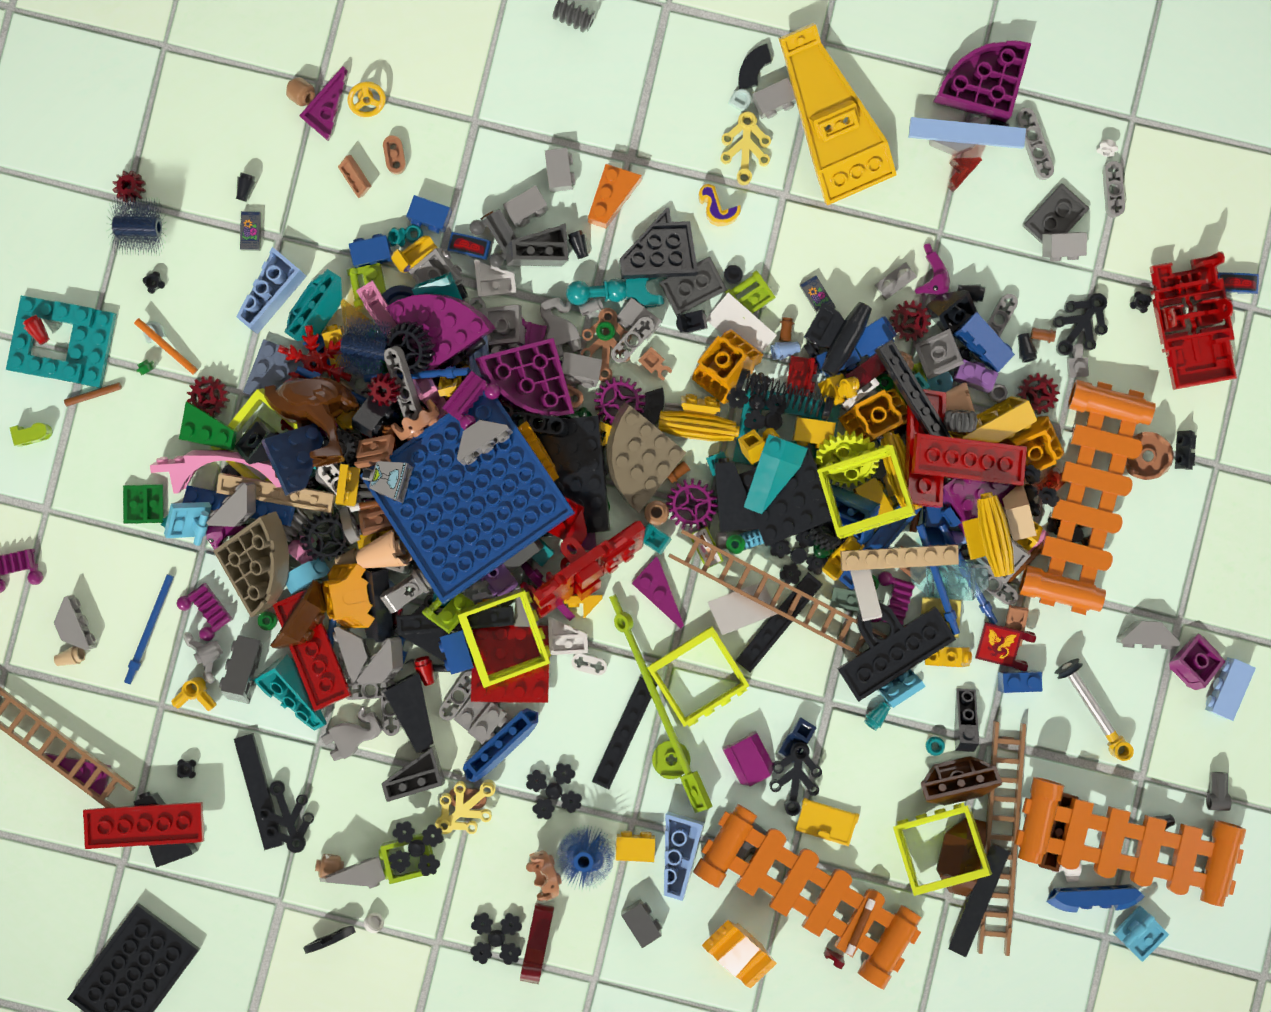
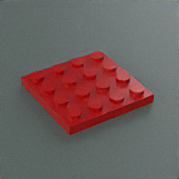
M510 625L473 629V636L487 675L540 656L530 627ZM538 625V628H542L545 639H542L544 647L547 645L549 647L548 625ZM549 664L485 688L482 685L477 668H472L471 702L548 703Z

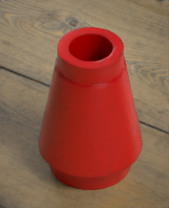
M37 315L23 322L24 329L40 345L50 340L42 319L38 318Z
M429 656L415 659L414 668L419 673L424 686L435 683L433 662Z

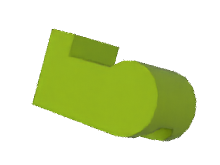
M40 422L25 429L18 425L9 427L13 444L18 447L48 440L53 433L52 428L48 424Z

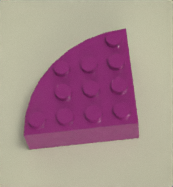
M1017 40L994 42L974 49L962 57L949 71L938 88L933 103L1006 123L1012 116L1032 43Z
M414 295L397 300L386 307L396 324L411 321V323L417 322L418 325H424V330H429L428 336L433 337L431 343L435 344L432 350L436 353L432 356L434 360L430 363L431 366L426 370H438L448 363L451 358L461 354L480 338H484L496 329L482 312L464 300L449 295Z
M554 338L475 359L484 380L488 384L498 385L500 388L499 398L511 407L526 413L553 417L574 413Z
M947 477L943 483V503L946 507H951L961 521L958 527L965 536L962 521L978 517L977 499L981 498L980 494L992 492L993 495H997L1001 506L1004 507L1002 499L1015 488V485Z

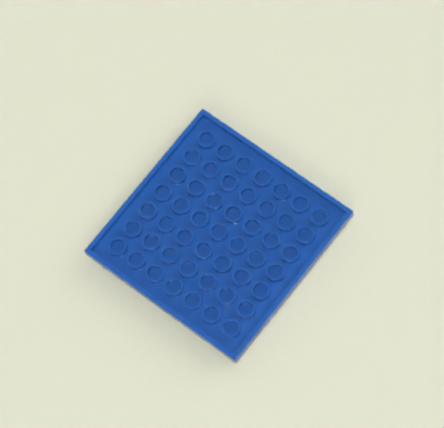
M483 390V395L478 397V401L473 403V407L469 408L468 414L465 415L473 416L476 422L483 420L507 425L513 431L509 439L502 443L498 442L490 452L477 456L476 461L463 465L458 461L457 455L464 429L461 427L460 421L448 413L436 423L426 428L419 436L413 437L390 455L389 459L391 462L408 463L413 467L403 503L373 491L369 487L371 481L363 480L442 604L454 598L575 513L499 399L487 398L485 390Z

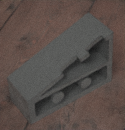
M566 223L511 240L505 247L507 266L562 267L569 261Z
M238 635L237 639L232 642V655L225 664V670L227 671L225 677H222L219 683L220 691L227 699L250 704L251 698H247L250 686L254 687L255 682L252 679L255 670L258 669L263 649L261 640Z
M435 745L381 783L386 802L444 785L445 778Z

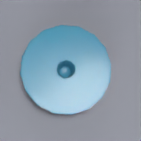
M948 371L929 380L926 377L931 390L947 392L953 387V378Z

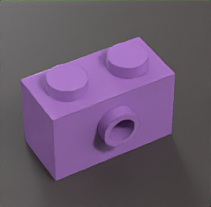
M963 359L964 364L955 368L952 376L953 381L960 384L966 382L968 387L986 394L991 392L999 373L985 368L983 363H972Z
M501 564L480 579L482 582L486 580L489 584L487 589L493 596L509 593L519 585L504 564Z

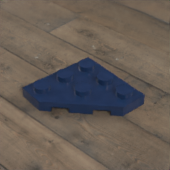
M315 423L271 436L261 441L285 496L301 491L307 486L314 468V459L310 458V452L320 449L324 441Z

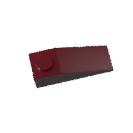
M876 353L847 374L845 379L853 376L856 377L860 384L859 389H861L886 371Z

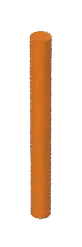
M140 318L134 322L139 329L192 375L196 374L198 369Z

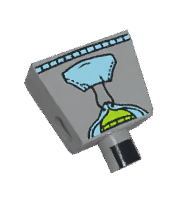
M378 461L374 470L364 469L362 478L363 480L371 481L369 487L373 491L403 503L413 467L408 463Z

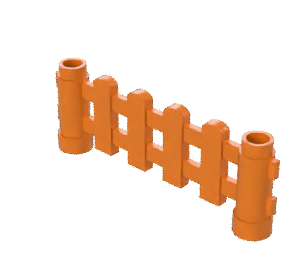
M1076 379L1070 393L1068 409L1083 413L1086 411L1089 412L1086 426L1074 425L1070 444L1080 446L1076 463L1068 461L1064 463L1060 481L1070 483L1066 501L1060 499L1057 502V505L1052 508L1050 518L1061 520L1056 538L1045 536L1040 555L1051 557L1048 570L1045 572L1042 568L1026 565L1019 585V594L1031 598L1038 597L1040 598L1039 603L1053 607L1055 602L1072 606L1071 612L1086 615V612L1089 610L1100 612L1104 605L1106 590L1094 585L1098 570L1107 571L1113 562L1112 554L1103 551L1107 533L1115 534L1119 532L1123 524L1122 517L1119 514L1113 513L1117 495L1127 496L1132 490L1133 483L1131 478L1123 476L1127 458L1136 459L1142 452V442L1133 439L1136 424L1150 425L1156 403L1146 401L1143 398V392L1130 389L1128 394L1113 391V385L1098 381L1097 386H1093L1092 383ZM1104 416L1121 420L1117 434L1101 430ZM1095 450L1112 454L1108 471L1091 468ZM1086 487L1102 491L1098 509L1081 505ZM1076 524L1092 528L1088 546L1071 542ZM1066 561L1082 565L1079 580L1062 576Z
M1033 777L1030 788L1031 797L1025 798L1022 812L1026 813L1023 829H1017L1014 844L1020 847L1018 858L1027 862L1042 864L1044 854L1050 852L1058 854L1057 862L1070 870L1077 869L1080 860L1095 863L1094 871L1104 878L1114 877L1118 868L1131 871V881L1143 887L1150 886L1153 877L1167 880V889L1177 895L1187 894L1191 885L1202 890L1200 895L1201 901L1219 907H1224L1226 897L1233 895L1236 881L1232 879L1236 863L1241 864L1244 850L1240 849V846L1244 843L1246 828L1214 820L1211 836H1213L1212 841H1206L1201 839L1203 829L1181 823L1178 834L1165 831L1167 821L1164 819L1145 815L1143 824L1139 825L1129 822L1131 812L1108 806L1106 817L1093 814L1094 803L1072 797L1070 808L1058 805L1062 799L1065 785L1048 779ZM1054 820L1066 823L1062 839L1050 837ZM1088 828L1102 831L1098 848L1084 845ZM1125 837L1139 840L1135 856L1121 853ZM1161 846L1175 849L1171 865L1157 862ZM1197 854L1208 856L1204 873L1194 871Z
M737 804L733 812L728 813L725 811L718 822L722 826L713 841L708 838L701 850L705 855L703 858H700L693 873L707 883L719 888L727 875L726 871L728 869L740 875L736 883L738 888L751 896L755 895L758 888L763 889L773 896L769 903L772 909L787 917L791 908L806 916L801 926L820 937L826 928L839 936L834 946L844 953L868 898L876 901L854 954L857 949H860L869 955L868 959L863 961L857 973L873 985L884 990L892 977L891 973L893 970L898 973L905 959L901 956L909 942L915 944L921 934L917 925L922 917L902 904L897 913L892 914L882 908L885 903L884 896L875 889L866 890L864 895L851 889L849 886L852 883V877L845 870L835 869L830 876L816 867L819 863V857L812 850L804 848L796 855L783 847L787 839L780 830L770 828L766 835L753 828L757 815L742 805ZM744 841L757 848L749 863L736 856ZM775 859L790 868L782 883L767 875ZM808 880L823 888L815 903L800 895ZM841 900L855 908L847 923L833 915ZM874 920L886 927L877 942L866 936Z

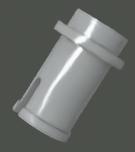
M594 297L593 300L583 305H578L582 316L597 310L600 312L604 308L600 297Z

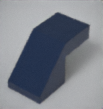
M800 717L785 737L777 754L785 758L790 754L791 746L794 743L804 742L808 744L817 727ZM802 748L797 749L796 752L800 753Z

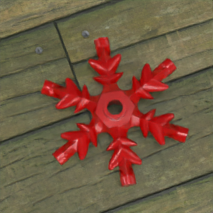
M306 325L305 331L307 336L302 335L303 340L308 344L304 345L309 349L307 355H303L301 349L298 352L292 344L290 349L283 345H280L278 348V352L288 355L285 360L296 359L294 363L301 361L304 364L303 368L311 372L315 371L320 374L327 372L329 378L333 375L337 382H340V378L350 382L352 378L351 374L343 372L345 368H335L336 364L331 366L327 364L328 358L335 359L333 355L341 353L339 349L342 338L335 344L331 340L328 349L324 346V352L318 353L316 348L320 344H316L319 334L313 335L312 325ZM312 361L316 362L317 367L312 364ZM295 372L288 373L291 376L288 380H293L294 378L306 379Z

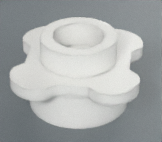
M1105 139L1100 143V147L1096 149V152L1105 157H1113L1115 151H1118L1119 148L1116 146L1115 141Z

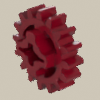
M906 300L903 302V306L898 304L896 306L897 310L893 309L891 311L894 316H890L889 320L893 321L891 325L895 332L899 334L898 340L905 337V342H908L910 338L915 342L917 337L920 339L924 337L922 332L927 333L929 331L926 326L931 325V322L927 321L931 315L925 314L928 310L927 308L921 309L922 303L916 306L915 300H912L910 304ZM908 309L915 310L916 313L910 312ZM898 316L901 318L900 325H898ZM916 317L913 320L912 324L910 323L904 326L908 319ZM920 318L922 319V326L919 325ZM903 330H909L912 334L905 333Z
M1036 373L1034 377L1028 375V380H1021L1023 385L1017 387L1021 392L1016 394V396L1028 400L1027 395L1033 411H1036V415H1040L1042 411L1047 413L1049 412L1048 408L1053 409L1055 407L1053 402L1059 401V399L1055 398V395L1060 394V392L1055 391L1058 384H1052L1053 378L1047 380V374H1043L1040 377V374ZM1038 381L1035 387L1029 386L1032 382ZM1039 390L1038 394H1040L1041 397L1037 398V394L1035 393V391ZM1041 401L1047 402L1043 406H1038L1041 403Z
M205 376L201 377L202 381L195 379L196 385H189L192 392H187L191 396L187 402H191L197 408L209 413L212 417H215V412L222 414L221 408L227 409L224 403L230 402V399L226 398V395L230 394V392L224 390L227 385L224 383L220 385L221 380L217 378L214 381L213 376H209L208 380ZM211 384L207 388H201L204 385ZM206 394H209V396L211 397L210 400H208V398L205 397ZM215 405V407L212 409H206L209 408V406Z

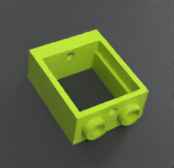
M422 833L413 835V840L422 841L424 836ZM393 840L380 846L379 857L381 861H384L385 868L383 872L385 879L389 880V884L423 876L421 870L395 876L394 870L390 867L389 849L408 845L409 843L405 841L399 843L398 840ZM425 845L424 854L428 856L433 854V850L430 845Z

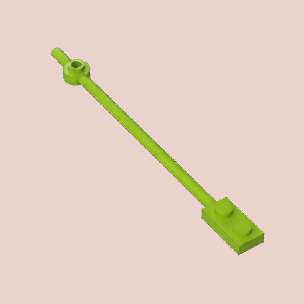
M616 594L612 595L609 599L616 613L614 618L615 627L618 631L624 632L685 774L680 779L695 813L708 810L713 807L698 771L692 772L631 631L633 619L629 613L623 612Z

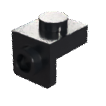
M705 310L677 314L676 326L679 332L689 334L708 329Z

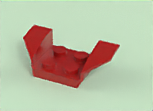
M565 497L575 513L551 529L549 533L562 540L570 537L575 538L582 545L587 536L583 515L584 506ZM568 545L569 547L575 549L573 545Z

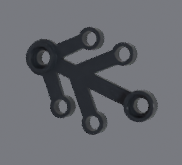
M1095 293L1086 301H1068L1064 305V310L1067 313H1072L1076 309L1088 308L1085 314L1069 317L1058 316L1053 319V326L1055 328L1077 323L1068 337L1056 345V352L1060 356H1067L1073 351L1072 343L1083 329L1086 340L1083 343L1084 349L1091 351L1096 348L1097 344L1093 337L1091 318L1094 314L1097 321V326L1094 329L1095 333L1099 336L1107 333L1108 327L1105 325L1103 310L1107 307L1108 302L1103 294ZM1095 300H1098L1100 302L1099 306H1096L1094 304ZM1068 304L1073 305V310L1068 309ZM1060 319L1062 321V325H1058L1056 323V320ZM1099 326L1104 328L1103 333L1099 332ZM1088 341L1093 344L1092 348L1087 346ZM1061 345H1064L1066 347L1065 352L1061 351Z
M804 742L794 743L788 756L772 764L774 773L781 774L784 768L794 761V767L778 780L773 779L769 783L771 791L779 792L782 786L792 779L789 800L784 804L785 811L790 816L798 815L801 810L800 804L797 801L800 780L806 786L811 796L818 795L820 791L818 785L813 783L802 770V763L804 762L810 769L813 777L818 778L822 775L821 767L815 764L809 757L810 749ZM802 748L803 751L801 753H797V749ZM781 765V768L776 770L775 766ZM814 769H819L818 773H813ZM774 783L779 784L777 788L772 787ZM812 787H816V791L811 792L810 789ZM791 803L795 804L793 808H789L788 806Z
M275 780L270 784L269 791L273 796H276L283 817L271 812L268 808H262L258 815L262 820L268 819L286 827L289 835L277 831L276 827L269 826L265 830L267 838H276L283 841L290 852L299 853L306 846L304 835L309 825L314 821V814L306 812L303 815V823L297 832L294 824L303 806L307 804L308 797L305 794H299L296 798V805L290 814L283 794L285 784L281 780ZM275 785L281 787L279 792L274 791L273 787ZM299 797H305V803H300L298 801ZM263 810H266L268 812L267 817H263L261 815V812ZM311 815L312 820L307 822L305 816ZM268 829H273L275 834L272 836L268 835ZM294 840L300 842L298 847L293 846L292 842Z

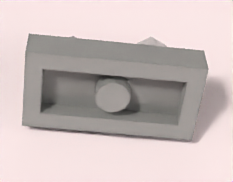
M905 262L874 286L882 297L887 300L916 279L917 276L907 262Z

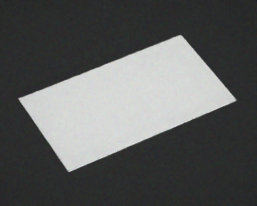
M730 293L726 294L706 318L722 335L724 332L732 329L761 353L777 336Z
M759 583L740 590L753 596ZM765 585L758 599L770 604L772 598ZM732 592L707 602L722 635L778 614L737 592Z

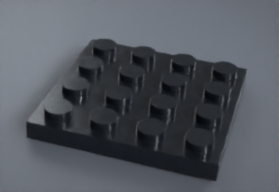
M805 446L808 450L800 469L779 492L763 514L753 511L765 547L832 520L817 471L818 466L810 446ZM757 467L739 474L747 495Z

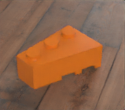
M605 164L588 215V223L607 229L624 203L642 182V175Z

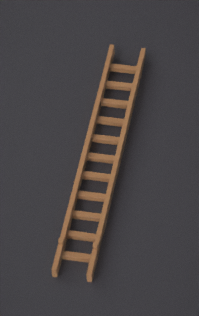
M683 529L680 533L695 541L685 560L671 553L668 555L669 558L857 655L862 653L859 651L865 643L862 635H860L854 648L842 642L852 622L856 623L855 618ZM699 543L712 549L702 569L689 563ZM716 552L729 558L719 578L706 572ZM733 561L746 566L736 587L723 581ZM750 570L763 575L753 596L740 590ZM768 578L780 584L770 604L758 599ZM785 587L797 593L787 613L775 608ZM801 596L813 601L803 622L791 616ZM818 605L831 610L821 630L808 625ZM835 614L847 619L837 639L825 634ZM873 628V633L883 638L887 636Z
M0 687V695L5 698L0 706V716L10 703L21 710L9 727L0 721V729L104 807H115L106 798L116 788L117 782L130 792L134 791L135 786ZM27 714L36 723L23 738L14 730ZM42 725L51 734L42 747L38 749L29 741ZM58 737L67 745L54 761L44 753L54 739ZM72 748L81 754L82 757L71 772H69L59 764ZM89 760L97 766V769L85 784L75 775L85 761ZM103 771L113 779L104 792L99 795L90 787Z
M993 721L990 764H1017L1016 778L1000 777L1002 782L1016 783L1015 797L994 796L995 789L988 793L985 854L987 856L991 840L1012 841L1011 854L1007 859L1010 860L1009 874L1002 873L1000 879L1009 880L1008 893L994 892L992 898L1007 899V912H985L978 929L977 952L983 954L984 936L1005 938L1004 954L1005 956H1010L1018 845L1014 844L1020 820L1026 724L1020 723L1018 740L1008 736L998 738L999 722ZM998 743L1019 745L1018 759L997 757ZM994 801L1013 802L1014 815H993ZM992 820L1013 822L1012 835L991 834ZM985 917L1006 918L1005 932L985 930Z

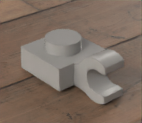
M1083 344L1073 345L1072 358L1067 359L1068 378L1089 376L1088 357L1082 358Z

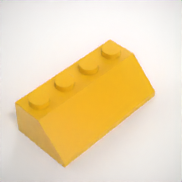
M1010 396L977 414L976 430L966 433L948 432L952 438L999 443L1004 439L1014 437L1015 433L1020 430L1030 428L1031 424L1037 421V418L1029 400Z

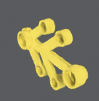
M750 111L741 113L738 118V125L730 132L723 134L721 139L725 146H729L732 144L733 138L743 131V138L727 152H723L720 157L723 164H729L732 157L742 149L741 170L738 171L736 177L737 182L741 185H748L752 179V173L749 170L750 151L758 158L760 166L765 167L770 162V157L764 154L750 138L752 132L759 139V144L763 148L769 147L771 143V138L765 135L756 125L757 118ZM749 119L751 123L745 124L744 120ZM724 137H730L731 141L725 142ZM762 139H767L769 143L763 144ZM728 155L730 159L728 161L723 160V156ZM765 157L767 162L762 163L761 158ZM746 175L748 179L743 181L740 177Z
M490 779L484 780L481 783L480 790L465 803L464 792L466 784L463 781L456 782L454 786L456 793L455 811L449 815V805L451 804L452 796L449 793L442 794L440 797V804L442 805L441 816L437 818L435 826L442 829V834H449L453 829L466 830L469 834L476 833L478 828L477 822L469 821L466 823L456 820L460 817L480 818L483 822H489L492 818L491 810H472L471 808L485 796L490 797L495 793V782ZM457 786H462L463 790H458ZM488 787L491 791L486 792L484 788ZM446 797L449 801L444 802L442 798ZM487 813L489 814V817L485 818L483 814ZM446 823L448 827L445 828L441 824ZM473 825L475 829L472 830L468 826Z

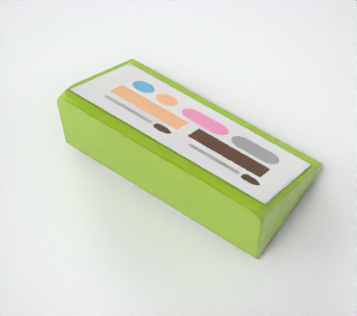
M707 526L692 533L716 546ZM699 543L696 550L704 565L712 549ZM716 552L709 568L724 561L719 552Z

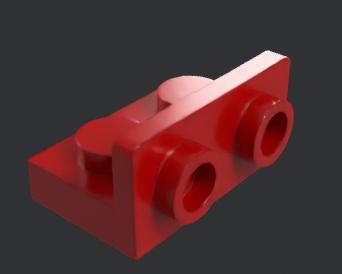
M790 357L786 389L792 383V391L798 385L797 395L802 387H804V394L808 389H810V393L814 391L815 382L812 381L813 374H816L818 363H815L814 357Z

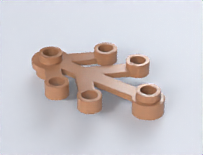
M604 308L599 313V320L590 329H585L582 332V337L585 341H591L596 333L598 324L604 321L613 324L615 331L620 335V339L628 331H625L617 322V313L614 309ZM610 314L612 318L605 320L604 316ZM604 328L603 334L607 335L609 333V329ZM590 332L592 335L590 338H585L584 334ZM629 335L630 338L628 339V342L631 341L632 335ZM614 338L608 341L597 339L589 348H584L581 351V355L585 351H589L591 353L589 357H592L603 346L599 380L604 383L605 380L610 381L613 376L612 370L609 368L610 346L614 348L618 344ZM616 350L619 358L626 350ZM602 371H607L609 373L608 376L602 377Z

